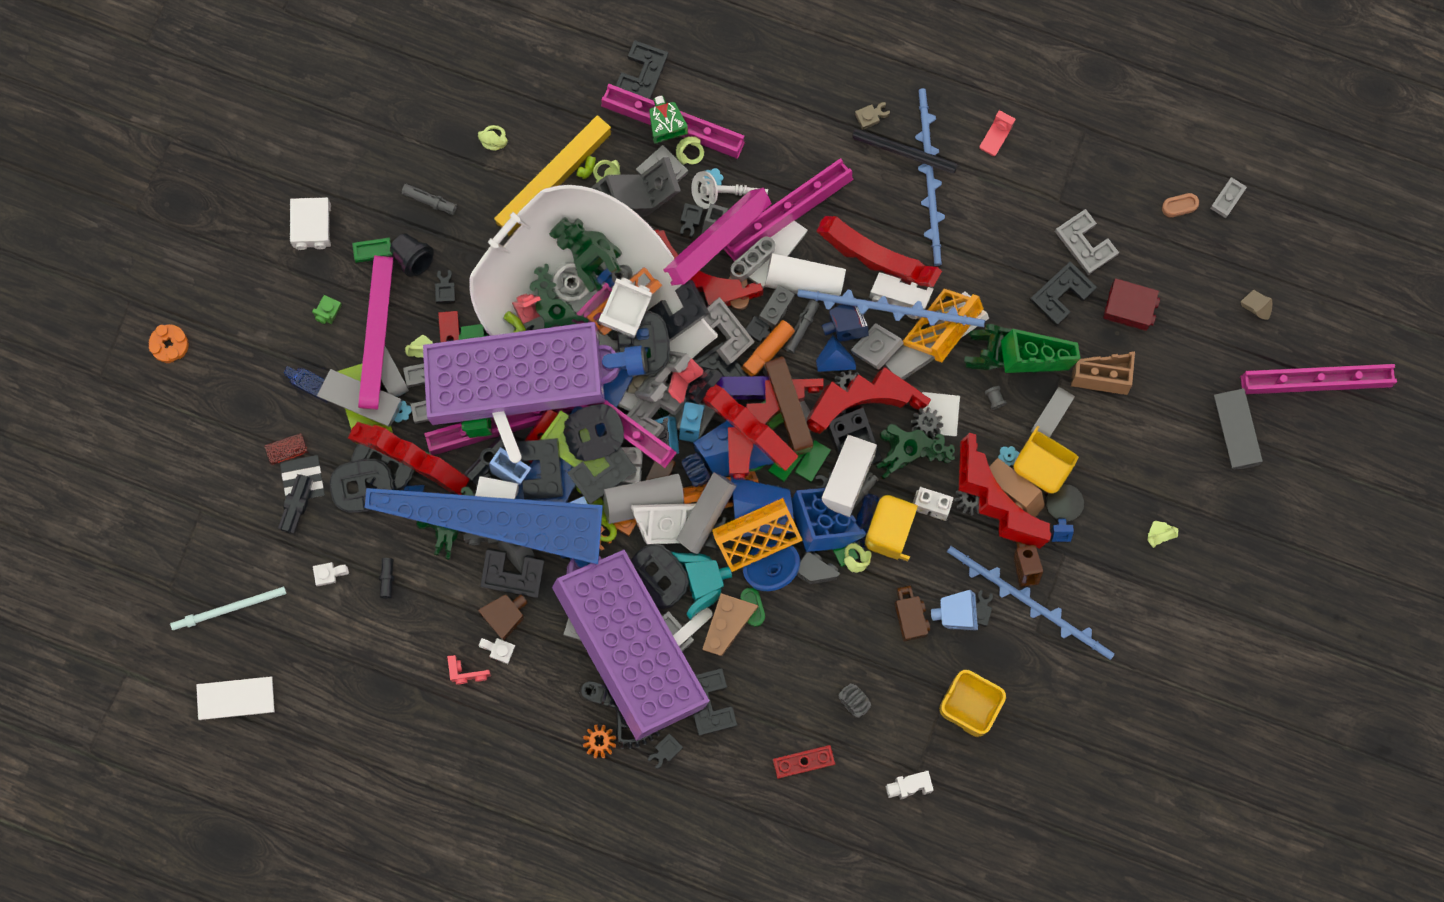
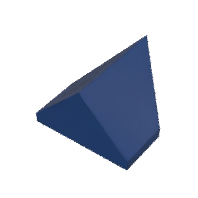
M832 335L816 360L818 372L856 370L854 358Z

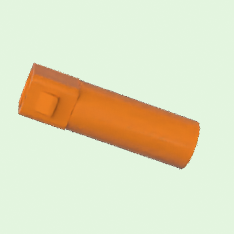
M781 320L752 353V356L741 369L750 377L756 376L764 367L765 362L770 361L795 333L793 327Z

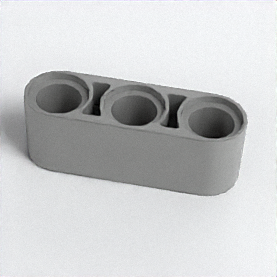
M763 237L731 265V279H740V282H743L770 259L775 251V241L771 237ZM769 245L771 249L766 251L762 249V246ZM755 257L757 262L752 263L748 258ZM741 269L744 273L737 275L734 271Z
M384 346L381 380L389 394L399 397L409 390L388 350Z
M1058 387L1031 432L1033 433L1036 426H1039L1038 431L1050 438L1075 396Z

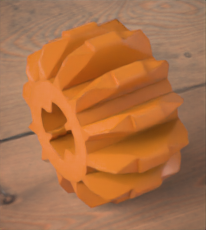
M594 725L596 731L594 733L591 729H588L587 732L591 736H583L584 740L589 741L584 743L583 747H591L588 749L587 754L589 755L595 751L594 758L598 757V753H601V757L605 758L604 751H607L611 755L612 751L609 747L616 748V744L610 742L616 740V736L608 737L613 732L612 729H609L606 733L605 725H602L601 731L598 730L597 725ZM597 737H599V739H601V737L604 738L603 746H600V744L599 746L595 745V739Z

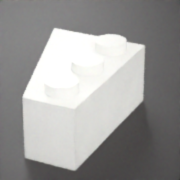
M879 272L869 298L877 302L882 296H885L888 304L910 308L917 301H921L925 310L933 288L928 287L927 290L917 288L918 284L912 282L911 285H907L901 282L900 278ZM907 315L909 318L912 319H921V317Z

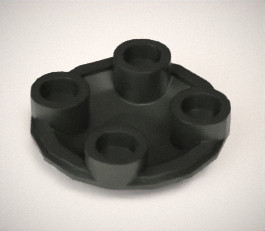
M1063 484L1056 493H1048L1046 506L1048 512L1057 521L1058 519H1066L1068 522L1076 519L1081 514L1084 508V499L1077 488L1072 485Z

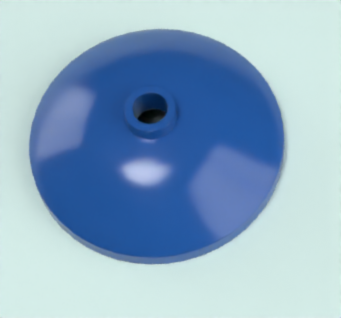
M777 540L768 541L766 546H776ZM791 545L744 566V577L749 585L757 590H778L795 578L800 568V557L797 550ZM755 547L749 554L756 555L760 549Z

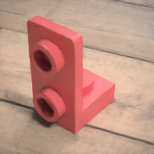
M999 110L979 149L995 157L1012 129L1015 118Z
M526 293L516 298L517 301L512 303L518 318L521 319L523 324L540 316L535 306V302L541 300L540 296L527 295Z
M693 359L688 362V366L684 371L680 373L673 372L668 392L680 404L684 402L688 384L703 374V369Z
M455 655L447 656L450 680L456 682V685L468 683L467 680L475 679L476 682L485 681L487 677L491 676L490 670L459 674V672H462L461 660H457Z

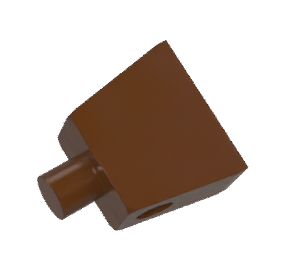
M1016 542L1017 548L1014 554V563L1020 588L1039 584L1043 569L1036 546Z
M521 594L513 601L507 595H503L478 611L501 640L504 641L524 619L523 614L519 610L528 602Z

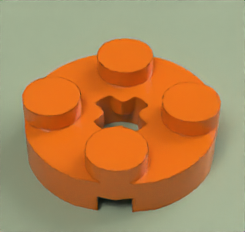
M159 325L149 339V350L157 360L163 363H172L177 359H181L186 354L189 346L185 333L175 325ZM170 339L173 343V346L165 348V341H168Z

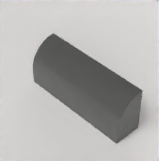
M1245 389L1215 394L1214 398L1232 469H1244L1261 465L1263 461Z

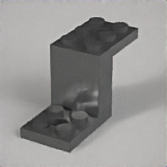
M663 157L641 175H606L591 187L616 198L640 217H647L681 192L669 157Z

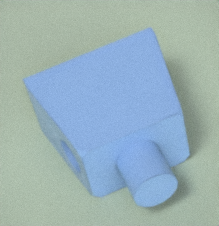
M501 447L489 463L491 473L503 481L518 483V485L522 483L531 469L521 461L512 463L507 451Z
M967 590L941 598V608L931 609L932 620H942V625L948 629L978 630L975 593Z

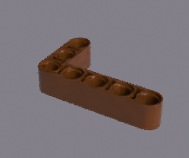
M780 357L765 362V367L789 436L787 440L788 446L798 456L811 452L813 441L785 358Z

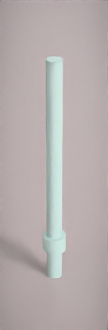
M281 587L197 615L191 614L185 616V619L170 623L172 630L185 626L189 628L195 626L198 622L287 594L286 589Z

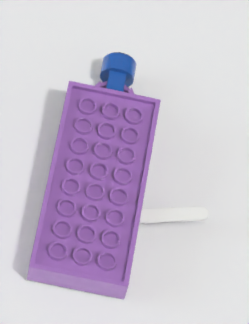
M595 322L423 345L427 418L431 424L438 425L494 417L512 463L520 462L521 454L506 415L604 403L603 384L615 379L621 369H627L628 376L644 375L648 371L646 352L642 345L625 347V352L616 353L612 347L600 345L599 330Z
M625 550L601 559L599 556L598 564L570 558L571 561L567 566V574L557 578L552 588L636 741L704 709L709 703V699L679 646L712 617V611L709 608L702 610L676 634L672 635Z

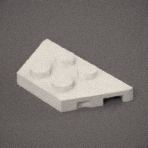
M696 503L631 505V510L645 543H680L676 539Z

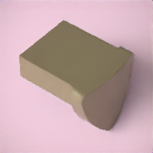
M1253 290L1241 301L1242 307L1251 311L1259 318L1266 320L1270 318L1272 298Z

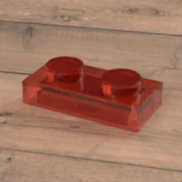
M301 433L265 445L271 465L308 453Z

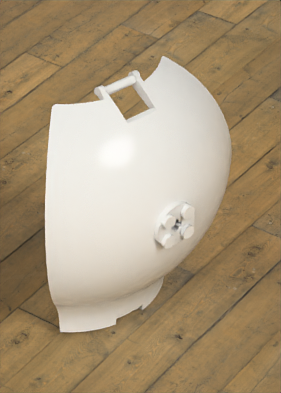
M562 185L543 189L518 214L512 212L511 218L493 239L490 238L488 243L491 246L470 275L471 301L481 324L490 336L513 333L516 328L504 319V315L510 311L517 316L512 303L517 301L516 298L526 293L527 295L533 294L538 296L537 288L534 292L531 291L530 284L538 279V275L534 274L535 269L539 266L544 267L545 264L549 265L547 273L553 276L550 281L557 284L552 289L557 294L554 298H562L572 305L574 311L578 312L597 291L590 292L577 274L571 250L569 248L562 250L556 243L557 238H552L549 233L564 217L568 218L570 223L580 219L584 223L585 231L603 233L611 243L621 250L622 255L617 259L619 265H628L632 269V277L645 267L653 278L662 284L652 294L646 311L661 300H666L672 314L683 308L675 292L682 284L672 286L670 283L672 279L669 273H665L663 270L674 260V257L657 233L624 203L601 191L583 186ZM517 222L521 224L504 246L499 244ZM604 262L600 265L604 270L607 268ZM645 274L638 278V286H645L650 282ZM573 277L574 283L568 284L567 280ZM539 316L523 325L527 329V327L533 324V330L544 329L545 322ZM703 318L670 342V351L687 353L693 359L704 347L716 339L718 334ZM666 382L663 383L666 387L669 388L670 384ZM626 390L618 406L631 411L640 399L635 394L627 393Z

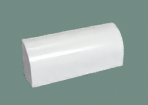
M772 253L764 287L776 289L780 285L798 294L800 289L840 296L846 269Z
M850 435L847 436L822 496V501L828 508L850 517L874 459L876 444Z

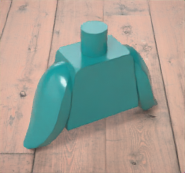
M671 552L684 565V569L688 573L689 588L694 603L690 606L686 615L691 620L696 614L708 608L719 599L721 590L724 587L722 580L731 578L732 573L729 566L719 569L717 561L712 560L705 554Z

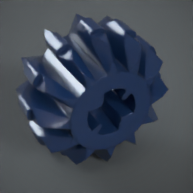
M690 454L682 460L684 470L693 486H702L710 480V475L699 454Z

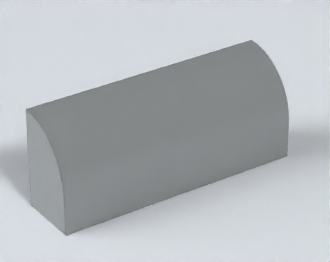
M939 320L935 325L944 323L945 321ZM946 328L937 330L936 334L943 333ZM934 333L925 334L923 337L924 339L932 337ZM921 336L913 338L911 342L921 340ZM936 341L925 344V346L931 348ZM902 345L882 367L887 368L904 380L935 358L932 355Z
M330 369L317 397L389 427L393 423L402 405L400 398L380 390L378 410L358 408L361 382Z
M713 472L676 540L691 552L699 554L737 485L728 478Z
M679 474L604 489V512L609 524L635 519L631 505L684 503L683 487Z

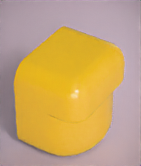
M963 670L957 674L940 704V714L945 719L963 728L965 732L975 737H981L992 727L1005 702L1006 693L1001 687L974 672Z

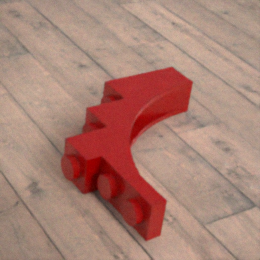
M715 385L706 392V396L701 403L710 407L732 424L778 467L786 471L797 459L798 455L769 426L761 423L746 407L737 403L722 387Z
M357 422L348 437L353 442L372 448L410 467L448 492L461 495L462 488L466 487L470 480L440 457L427 454L415 444L400 439L386 428Z

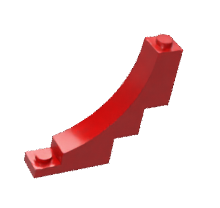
M825 216L816 231L845 257L858 258L870 270L883 271L887 275L900 278L901 282L907 285H911L913 282L918 284V286L934 287L942 272L938 267L925 266L919 260L906 257L880 246L856 232L837 216Z
M654 230L675 259L678 254L668 241L664 230ZM698 271L689 279L693 280L699 293L703 292L707 307L719 297L728 307L731 306L730 301L739 298L742 300L749 298L750 300L763 296L761 283H751L742 288L740 279L718 278Z
M884 367L877 373L872 383L858 374L851 380L846 390L834 382L828 384L806 418V423L811 431L820 434L839 413L853 406L867 403H883L901 408L909 402L913 408L923 409L929 405L931 399Z
M823 378L792 379L799 402L804 401V391L819 393V390H823ZM765 380V403L746 404V408L765 425L780 413L770 380ZM728 427L729 477L739 480L749 476L750 458L755 444L735 427Z
M969 433L960 442L959 491L979 497V514L999 519L1000 537L1029 546L1035 545L1036 548L1040 549L1051 538L1050 523L1039 520L1025 512L1006 495L994 478L986 455L977 451L976 434Z

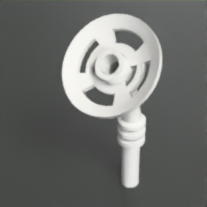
M706 171L698 172L694 176L691 187L694 201L703 209H708L710 203L715 204L718 193H735V195L739 194V196H742V194L745 195L750 190L760 189L750 188L747 185L743 187V185L739 186L738 184L736 186L717 185L714 177ZM699 181L702 183L700 187L701 193L698 192ZM702 199L709 201V204L703 202Z

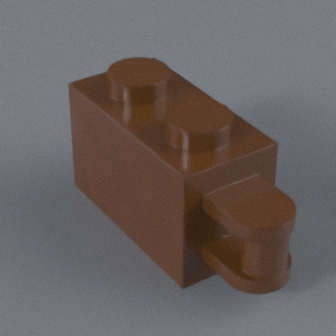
M910 585L897 588L899 600L895 602V608L903 642L926 637L928 631H930L928 619L925 620L923 612H926L924 601H920L919 596H913ZM908 594L909 598L903 599L902 595Z

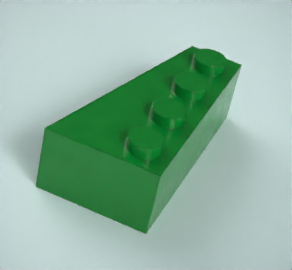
M1012 329L1001 340L1005 373L1069 370L1080 360L1077 342Z

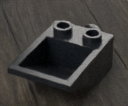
M860 405L842 411L827 427L828 434L838 456L848 435L876 444L864 408ZM842 424L843 427L838 429L837 426ZM876 447L872 464L882 460L878 447Z

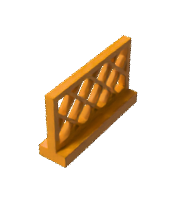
M943 289L928 308L929 311L942 309V313H948L949 311L945 312L944 308L954 305L959 316L967 315V317L977 318L984 309L979 296L973 294L971 297L947 289ZM946 296L953 298L951 301L942 303ZM966 302L963 307L957 308V304ZM921 317L903 340V345L932 355L936 361L942 363L971 325L945 321L944 323L921 329L924 324L929 323L928 318ZM946 328L943 333L936 334L937 330ZM934 333L932 337L926 339L923 337L925 334ZM921 336V340L911 342L913 338ZM936 341L931 348L925 346V344Z
M783 498L712 529L714 538L731 572L802 541ZM787 515L788 520L785 525L777 523L778 518ZM767 524L770 525V528L765 533L759 531L760 526ZM774 527L783 529L780 537L771 535ZM787 530L795 532L796 537L791 539L784 538ZM746 532L753 533L750 541L741 539L742 535ZM756 535L765 537L762 545L754 543ZM769 538L777 540L776 546H766ZM728 540L735 541L732 549L724 547L722 543ZM739 543L747 545L744 553L736 551ZM751 546L760 549L758 554H748ZM733 555L742 557L741 561L736 564H732L731 559Z

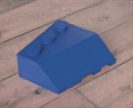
M728 421L693 442L694 450L699 454L711 474L715 472L723 477L729 476L728 427H734ZM754 445L749 464L750 470L766 464H774L763 451Z
M731 477V482L737 485L732 493L734 520L783 498L794 521L790 489L778 488L777 486L765 485L751 480H737ZM787 515L778 518L777 523L785 525L788 520ZM764 524L760 526L759 531L767 533L770 525ZM774 527L772 534L782 533L783 529ZM746 532L742 537L752 536L753 533Z
M826 488L797 490L791 500L793 514L806 552L843 548L866 536V532L855 523L857 520L853 515L849 517L837 513L823 503L822 496Z

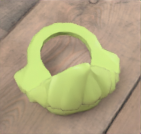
M492 125L486 127L484 131L478 132L479 140L486 149L495 151L504 148L508 143V139L505 137L506 133L502 127ZM497 129L502 135L499 137L494 131L489 130Z
M693 136L684 137L677 144L676 157L682 165L686 163L696 164L702 160L704 150L700 145L701 140ZM688 144L699 148L700 154L696 159H688L683 153Z
M617 160L599 161L593 170L594 177L597 179L596 183L603 178L597 173V169L602 164L610 166L605 170L604 177L606 175H621L620 165Z
M421 335L405 347L406 355L409 357H423V345L433 344V342L426 336Z
M1154 521L1148 533V542L1154 548L1163 541L1177 538L1178 528L1167 525L1165 522Z
M851 543L845 548L844 562L851 572H862L870 564L872 554L870 551L865 552L860 545ZM850 549H855L859 552L862 563L856 562L853 557L849 556Z

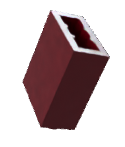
M1115 278L1111 285L1103 319L1147 331L1149 326H1153L1156 315L1153 312L1159 306V291Z

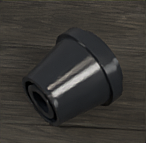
M407 233L398 236L390 246V252L400 264L402 272L408 277L422 274L433 261V248Z

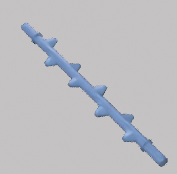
M919 89L922 132L916 135L915 138L923 142L924 152L936 155L939 153V149L931 146L929 124L936 120V116L928 113L929 106H927L926 89ZM922 164L918 167V171L926 174L928 197L921 201V205L929 208L931 229L924 232V237L932 240L931 248H933L934 265L940 266L942 262L938 223L945 219V215L937 212L935 190L942 185V181L934 179L933 166Z
M800 289L797 294L798 297L824 301L825 307L828 310L835 303L857 306L860 314H864L868 309L893 312L896 321H900L906 314L928 318L930 326H934L939 320L961 323L963 325L985 326L984 319L967 317V315L959 316L956 308H952L948 313L924 310L921 301H917L910 308L888 304L885 296H882L877 302L855 299L851 290H847L843 296Z
M950 546L947 552L963 562V565L966 564L970 567L969 576L971 578L981 574L1000 587V597L1011 594L1031 607L1030 617L1035 618L1043 615L1061 627L1062 638L1072 634L1090 646L1092 650L1098 651L1111 660L1115 653L1099 644V641L1096 642L1091 638V628L1083 631L1078 630L1061 618V608L1058 607L1049 611L1030 598V588L1026 587L1019 591L1000 578V568L996 567L989 571L954 547Z

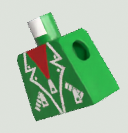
M664 96L654 98L655 107L649 109L654 144L688 134L687 123L676 103L670 102L666 104Z

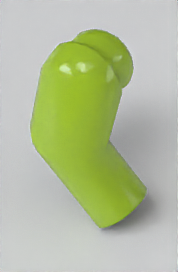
M587 156L585 168L579 167L577 176L587 179L593 173L596 158Z
M510 311L505 313L504 319L516 328L513 333L526 331L520 318Z

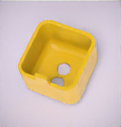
M1036 426L1014 462V471L1044 491L1056 493L1074 468L1078 456L1039 432V426Z
M890 495L883 496L877 504L865 538L866 547L873 552L896 560L900 558L909 561L910 556L901 553L918 505Z

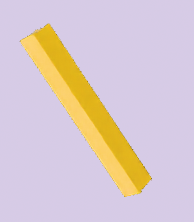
M597 115L494 218L496 224L502 228L511 218L512 212L518 214L540 191L560 186L587 159V156H590L611 135V127ZM517 222L508 232V235L510 236L521 224Z

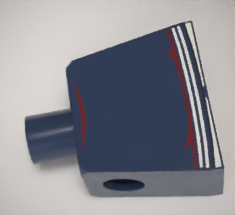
M845 304L837 306L829 311L831 322L821 325L824 335L835 332L838 341L869 336L868 325L857 306Z

